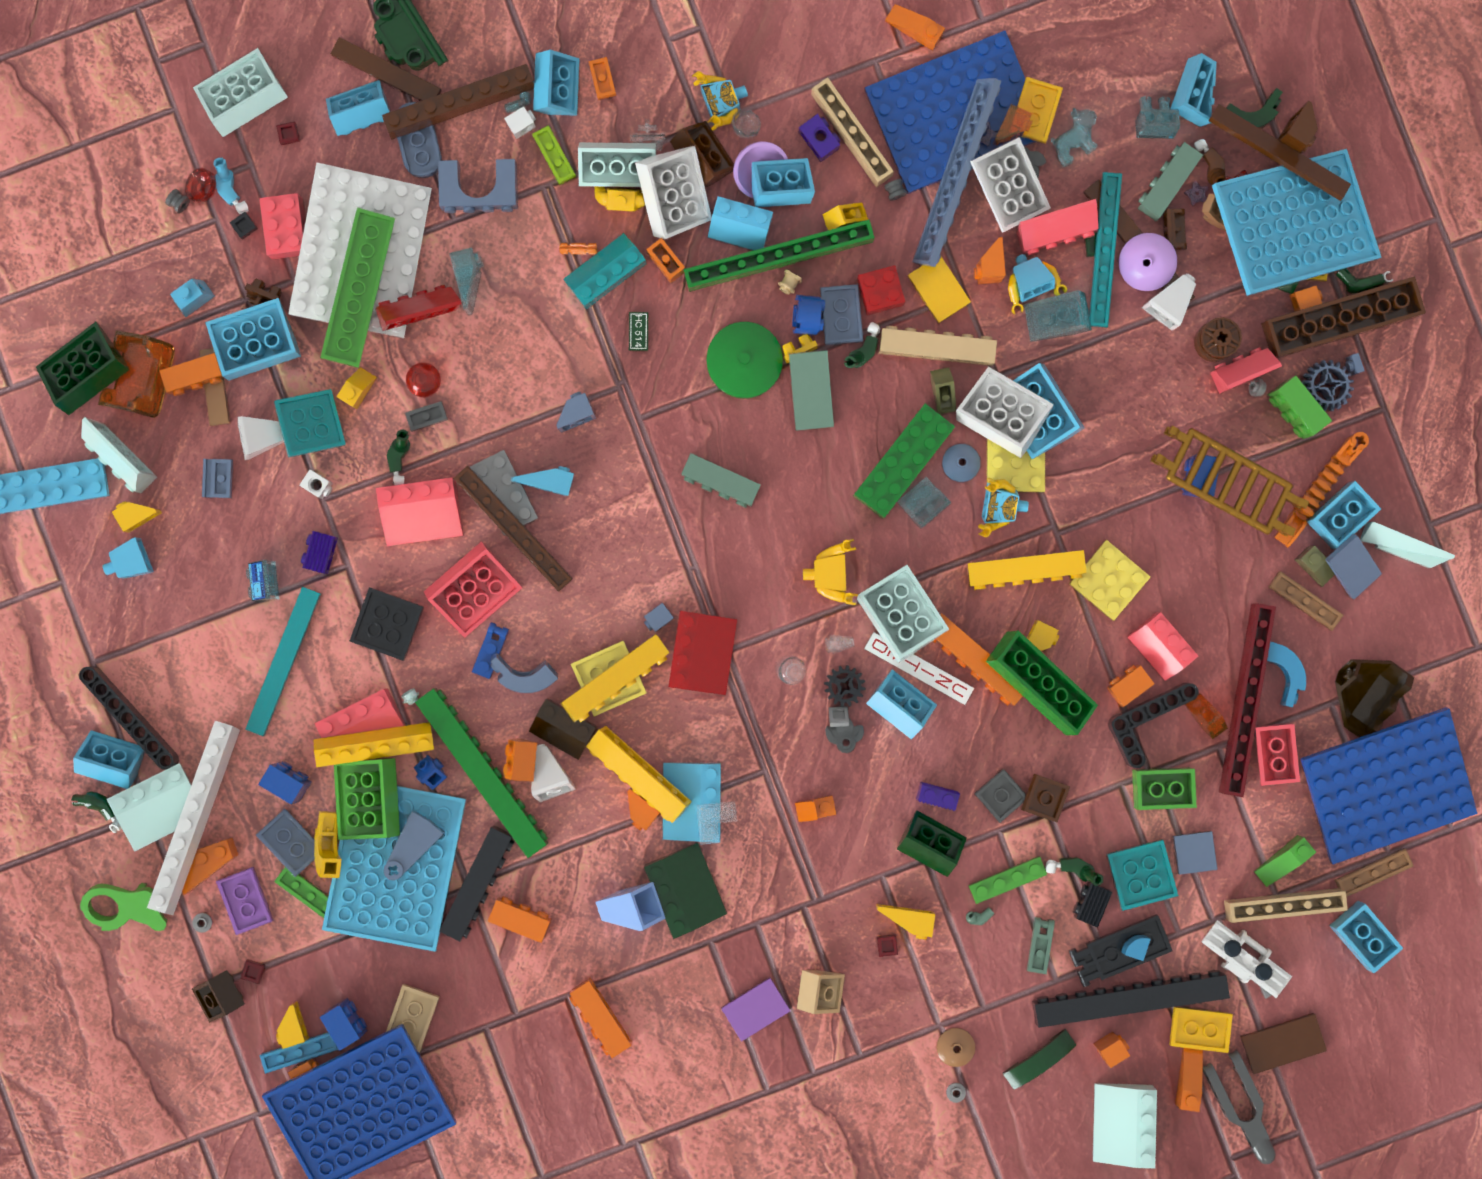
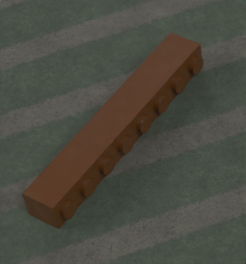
M524 64L386 113L382 117L389 136L393 140L533 90L534 81L528 65Z

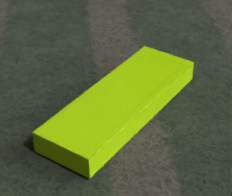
M549 125L534 132L532 135L558 184L561 185L576 177Z

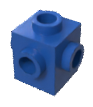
M429 755L414 766L417 772L416 778L432 790L443 782L447 776L442 769L444 765L437 758L433 759Z

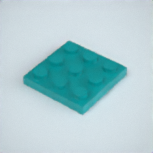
M332 389L274 401L288 458L346 445Z
M1163 839L1106 854L1122 911L1179 896Z

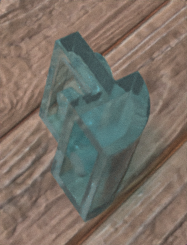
M927 477L897 501L900 507L910 516L911 520L921 529L951 505L949 499Z

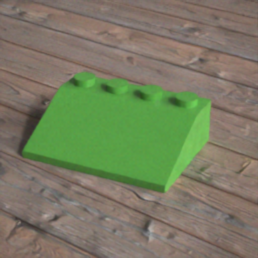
M395 758L363 760L334 765L338 840L400 836Z

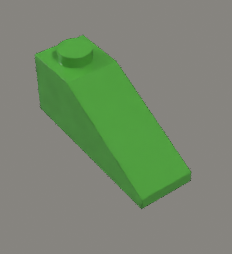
M1297 835L1258 867L1254 873L1268 887L1302 865L1316 851L1304 837Z

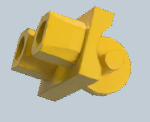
M805 334L798 338L802 346L801 348L795 350L792 342L783 345L786 364L789 363V354L816 350L818 346L816 341H812L810 336Z

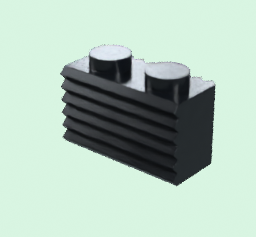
M1088 881L1087 885L1084 884L1081 889L1080 895L1082 897L1080 903L1076 902L1073 908L1074 917L1098 928L1112 891L1099 885L1095 886Z

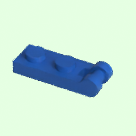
M490 623L472 673L491 679L494 671L490 665L491 656L496 652L500 655L509 632L508 628L503 627L502 629L497 627V624ZM493 634L500 636L498 641L492 639Z

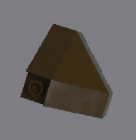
M1351 659L1338 671L1335 680L1344 727L1359 738L1380 731L1383 721L1396 711L1399 699L1412 689L1415 677L1389 660Z

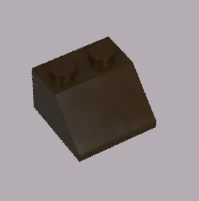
M227 970L192 988L209 1023L245 1005L242 994L237 990L234 979Z

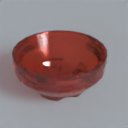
M198 168L189 175L186 181L185 192L191 201L204 203L215 194L216 179L211 171L205 168ZM210 184L209 191L205 193L206 186Z
M428 363L413 365L406 375V385L409 391L418 397L425 398L434 395L441 384L439 371ZM420 373H424L427 376V381L424 384H418L416 381V376Z

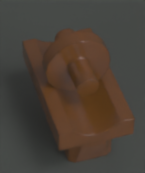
M257 278L251 285L247 283L245 286V290H247L246 297L250 298L249 303L254 306L276 298L280 299L281 289L271 286L269 292L264 290L265 283Z

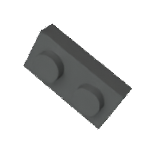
M442 401L405 413L411 432L448 420Z

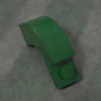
M1276 88L1270 94L1263 107L1255 112L1242 111L1231 103L1226 108L1262 129L1279 113L1275 109L1282 100L1279 97L1283 92Z

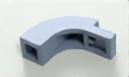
M497 652L491 656L490 665L496 673L500 672L498 682L512 691L519 693L538 692L549 687L558 679V673L546 660L531 671L520 672L511 668Z

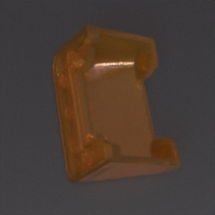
M116 330L113 344L117 351L122 352V357L129 371L115 381L114 389H103L98 405L155 418L160 414L166 391L160 370L172 366L175 353L174 347L168 342L150 336Z

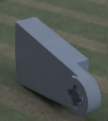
M412 811L384 866L385 877L389 880L401 878L445 832L430 819L416 811ZM396 865L399 873L391 875L389 867Z

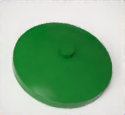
M737 322L724 327L712 339L707 351V369L713 383L722 392L735 398L749 399L766 393L777 382L782 370L783 355L778 340L768 329L756 323Z

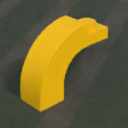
M319 811L318 826L315 829L314 857L316 871L320 878L340 877L342 859L338 855L337 812Z

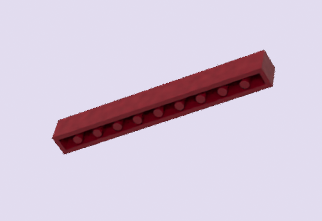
M1259 603L1251 604L1219 793L1244 798L1276 606Z

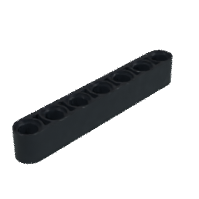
M95 666L81 669L79 672L81 682L159 768L166 770L179 763L177 753L101 669ZM90 670L94 673V677L92 680L88 678V672ZM103 684H104V685L106 686V688H107V691H106L105 694H102V692H101V690H100V688H101V686H102ZM115 699L119 700L120 705L118 708H115L113 705ZM128 713H130L133 718L130 723L126 720V715ZM140 727L145 729L144 737L139 734ZM153 741L158 744L157 751L152 749ZM166 755L171 758L170 765H167L164 761Z

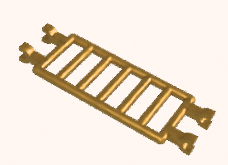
M1175 426L1166 427L1163 434L1178 440L1182 444L1173 462L1159 453L1157 455L1153 454L1150 462L1168 470L1166 475L1168 481L1264 534L1269 535L1275 529L1286 537L1294 535L1295 528L1277 520L1286 501L1298 509H1306L1309 501L1291 493L1292 483L1194 428H1190L1187 434H1185ZM1193 438H1196L1203 442L1186 479L1183 480L1175 476ZM1209 447H1212L1219 451L1202 488L1199 489L1192 485V482ZM1228 456L1235 460V463L1218 498H1215L1208 494L1225 457ZM1242 465L1251 469V472L1234 507L1224 502ZM1258 474L1268 480L1251 515L1248 516L1242 513L1241 509ZM1274 483L1284 489L1267 524L1264 525L1257 521Z

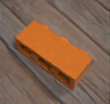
M215 353L160 370L166 393L174 396L183 395L185 390L201 389L207 383L211 385L222 382L221 379L224 378Z
M498 897L488 922L542 943L552 920L548 917L549 914L542 911L536 913L531 911V907L521 903L517 905L512 903L513 900L508 897Z

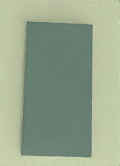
M828 350L789 354L795 430L834 427Z

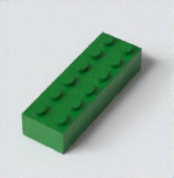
M925 403L853 496L884 519L955 426Z
M1019 630L1006 632L986 660L997 673L1065 735H1078L1098 706L1095 701Z

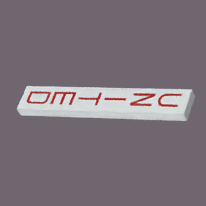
M873 632L864 648L964 705L974 690L973 687L914 654L898 663L882 637Z

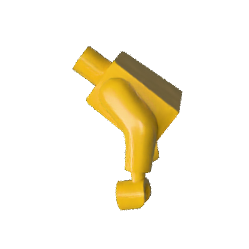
M594 186L595 199L605 206L607 210L637 211L641 207L646 206L642 189L606 187L605 189L604 186Z
M849 539L820 552L816 556V560H814V568L803 569V580H814L817 592L828 599L856 605V603H853L852 598L858 596V594L843 592L846 591L845 554L843 553L856 550V547L851 548L850 546L851 541H854V539Z

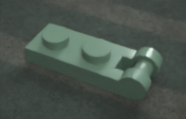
M1039 917L1034 918L1027 971L1047 974L1055 924L1054 920L1048 919L1045 921ZM1040 928H1046V934L1040 933Z

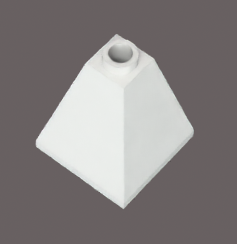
M1187 273L1182 275L1144 304L1142 309L1171 331L1181 325L1196 285L1195 278Z
M238 417L237 423L245 460H249L284 443L279 421Z
M545 744L537 745L534 781H531L532 796L539 802H543L576 790L575 785L550 749Z

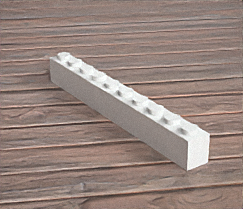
M218 721L214 722L147 908L174 915L240 732L234 726Z

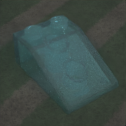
M468 248L449 254L463 309L470 316L473 315L483 262L478 252L475 253L473 248Z
M1077 290L1024 304L1031 342L1070 336L1092 330L1086 295L1082 291Z

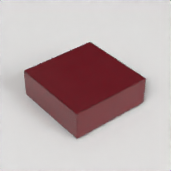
M295 121L276 125L281 145L300 142Z
M896 935L877 937L879 957L898 955Z
M247 959L240 979L260 984L266 965Z

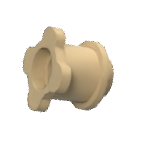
M786 269L784 271V278L781 282H778L779 289L785 294H794V289L798 283L801 284L802 278Z

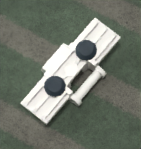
M1217 920L1201 941L1226 960L1225 963L1221 964V967L1225 970H1230L1238 976V980L1242 983L1253 980L1275 998L1278 997L1292 978L1290 974L1269 959L1272 950L1264 948L1248 936L1245 930L1236 935ZM1244 942L1261 954L1258 960L1241 948Z

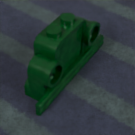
M376 0L374 2L373 10L376 16L379 17L374 24L377 32L374 36L380 45L384 43L387 48L384 52L390 61L394 59L398 65L407 64L415 71H420L433 62L441 66L449 61L411 0Z

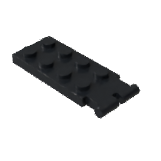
M1156 914L1086 943V948L1078 951L1076 948L1069 950V954L1075 967L1083 966V968L1077 970L1083 987H1087L1090 985L1089 981L1099 977L1101 980H1104L1170 953L1173 950L1160 918ZM1145 935L1151 939L1144 961L1126 956L1121 952L1125 942L1133 936Z

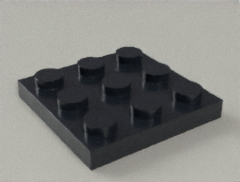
M369 587L349 641L405 661L424 607Z

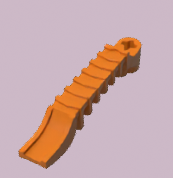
M1357 432L1345 440L1337 452L1331 456V460L1324 466L1323 471L1318 474L1317 479L1312 482L1311 487L1306 490L1305 495L1301 497L1309 501L1307 508L1298 509L1294 507V510L1288 515L1284 524L1296 529L1294 535L1286 537L1278 531L1274 536L1275 539L1279 540L1287 548L1291 546L1308 523L1306 519L1314 515L1313 510L1319 507L1318 503L1325 499L1324 495L1331 491L1330 487L1333 484L1337 483L1338 476L1343 475L1344 468L1350 466L1363 449L1368 446L1369 438L1367 434Z

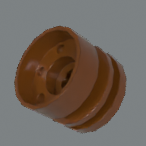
M1224 317L1215 318L1197 331L1194 339L1195 350L1206 361H1222L1234 354L1240 347L1242 341L1241 330L1231 319ZM1217 337H1223V340H1217Z

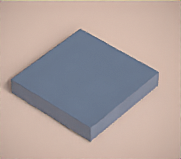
M1212 831L1173 836L1179 875L1217 870Z

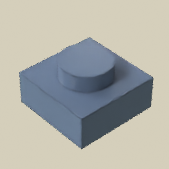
M1359 353L1346 357L1345 366L1347 371L1351 373V376L1365 371Z

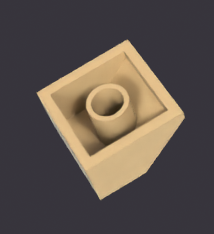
M802 970L797 1009L811 1014L840 1013L845 974L820 970Z

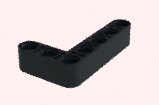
M1182 683L1110 718L1108 722L1109 729L1128 766L1138 769L1144 766L1146 761L1132 729L1196 699L1199 694L1196 685ZM1189 686L1192 690V694L1189 697H1186L1184 694V690L1186 687ZM1169 695H1173L1175 699L1172 705L1167 703ZM1152 703L1157 705L1155 713H1151L1149 710V706ZM1135 711L1140 713L1138 721H1133L1132 714ZM1118 719L1123 722V726L1119 730L1114 726L1115 721ZM1125 737L1131 739V744L1128 747L1123 745ZM1134 754L1139 756L1137 764H1132L1131 757Z

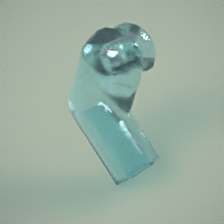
M522 92L519 95V100L505 104L506 112L511 113L523 106L529 105L532 99L529 92Z

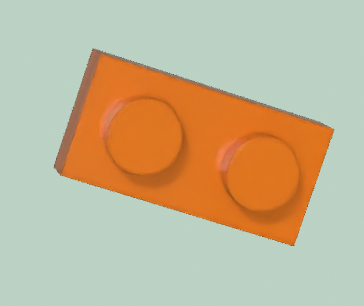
M607 57L588 61L598 100L616 96Z

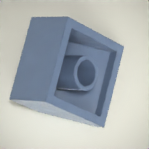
M574 393L570 395L571 399L566 401L556 425L561 433L597 419L586 393Z

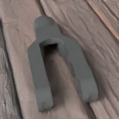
M1235 1050L1228 1055L1235 1066L1233 1067L1234 1071L1237 1072L1243 1083L1242 1087L1252 1106L1251 1114L1253 1118L1248 1121L1238 1118L1211 1063L1203 1066V1073L1224 1116L1232 1123L1241 1127L1257 1160L1263 1164H1270L1275 1160L1276 1153L1261 1121L1264 1103L1240 1054Z

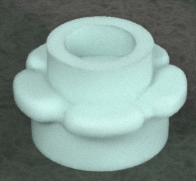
M414 688L408 690L401 696L403 699L402 703L412 705L418 700L419 692H416Z

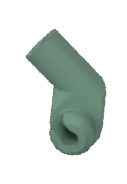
M988 907L982 913L968 912L966 920L970 924L981 926L995 914Z

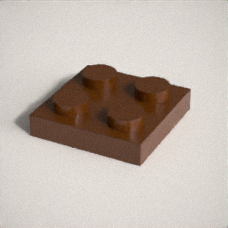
M1034 774L1021 810L1057 823L1070 786Z

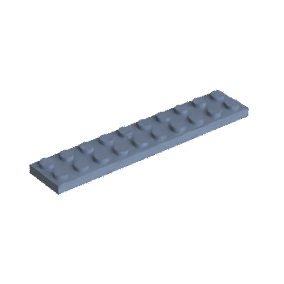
M986 78L977 79L914 255L913 263L936 267L941 258L940 253L947 241L949 227L953 224V216L960 204V196L967 185L968 174L973 168L970 161L974 160L975 154L980 148V140L987 129L986 123L993 112L995 98L1000 92L1001 80Z

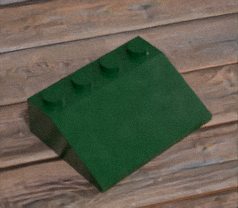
M94 322L36 366L54 405L67 415L72 414L129 371L123 357L97 322Z
M698 843L644 865L649 881L654 883L673 939L692 932L727 914Z

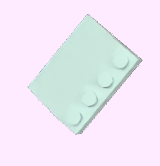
M258 48L193 87L212 124L222 137L288 98Z
M86 417L82 419L81 438L86 442L84 445L91 452L95 451L99 455L98 459L104 465H109L113 469L111 472L118 479L122 478L126 482L125 486L131 492L142 493L157 478L104 423Z
M908 565L858 594V602L898 663L949 630Z
M180 763L107 799L134 851L175 832L191 788V783Z
M1095 1083L1093 1162L1133 1168H1155L1157 1090L1153 1085Z

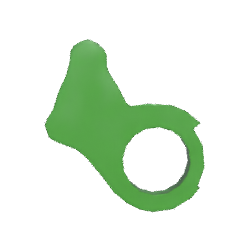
M141 883L135 891H128L109 884H97L92 886L83 895L80 903V909L91 923L102 927L101 931L118 929L129 919L146 924L155 931H162L167 925V919L161 912L147 908L153 892L152 888L147 887V883ZM97 895L109 896L117 903L119 912L113 916L100 915L93 909L91 899Z

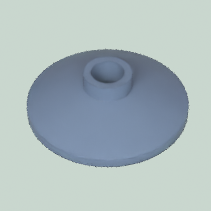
M956 444L945 452L942 459V467L950 479L957 482H966L977 475L980 469V457L973 447L966 444ZM960 459L965 460L966 463L964 466H961L959 464Z

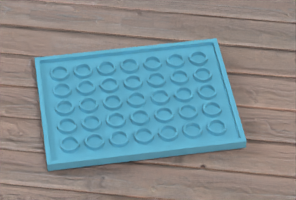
M1347 149L1309 158L1351 184L1341 201L1283 166L1221 181L1212 185L1247 296L1381 258Z
M397 786L400 834L412 811H416L430 819L445 833L397 880H389L385 877L384 866L399 836L340 840L338 846V855L342 859L340 877L332 878L322 930L436 952L466 799ZM396 865L389 867L391 875L399 873Z

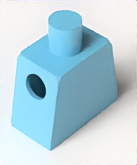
M193 278L170 294L185 317L215 297L205 281Z
M136 537L110 551L109 557L111 562L102 565L106 575L116 573L117 577L122 579L154 572L141 538Z

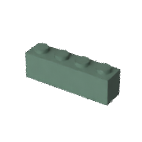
M1185 142L1180 147L1177 145L1170 154L1173 156L1171 161H1166L1160 169L1162 174L1159 178L1155 176L1149 185L1151 190L1148 194L1144 192L1138 201L1141 204L1137 209L1154 221H1157L1162 216L1203 156V154Z
M690 453L681 473L684 476V481L693 485L697 482L702 485V489L708 492L715 490L719 492L718 496L726 500L730 498L737 500L736 504L747 508V505L752 506L761 484Z

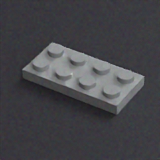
M505 450L470 466L524 526L539 519L522 484L510 481L511 477H515L517 474Z

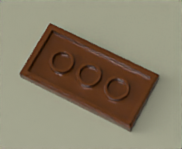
M1314 1013L1240 1036L1253 1074L1327 1051Z

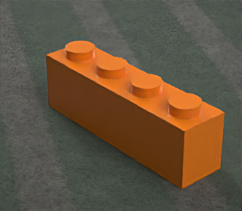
M591 977L571 990V996L569 997L571 1003L575 1007H579L581 1018L585 1023L588 1022L590 1024L592 1035L595 1039L599 1038L603 1044L601 1048L606 1055L614 1058L632 1046V1040Z

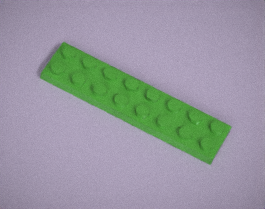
M357 208L321 359L359 368L394 226V217Z

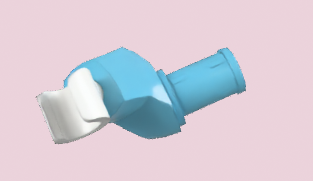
M223 158L215 159L213 164L217 171L215 180L218 194L230 206L235 205L239 214L248 212V206L245 201L238 203L240 197L233 189L234 175L228 169L226 160Z

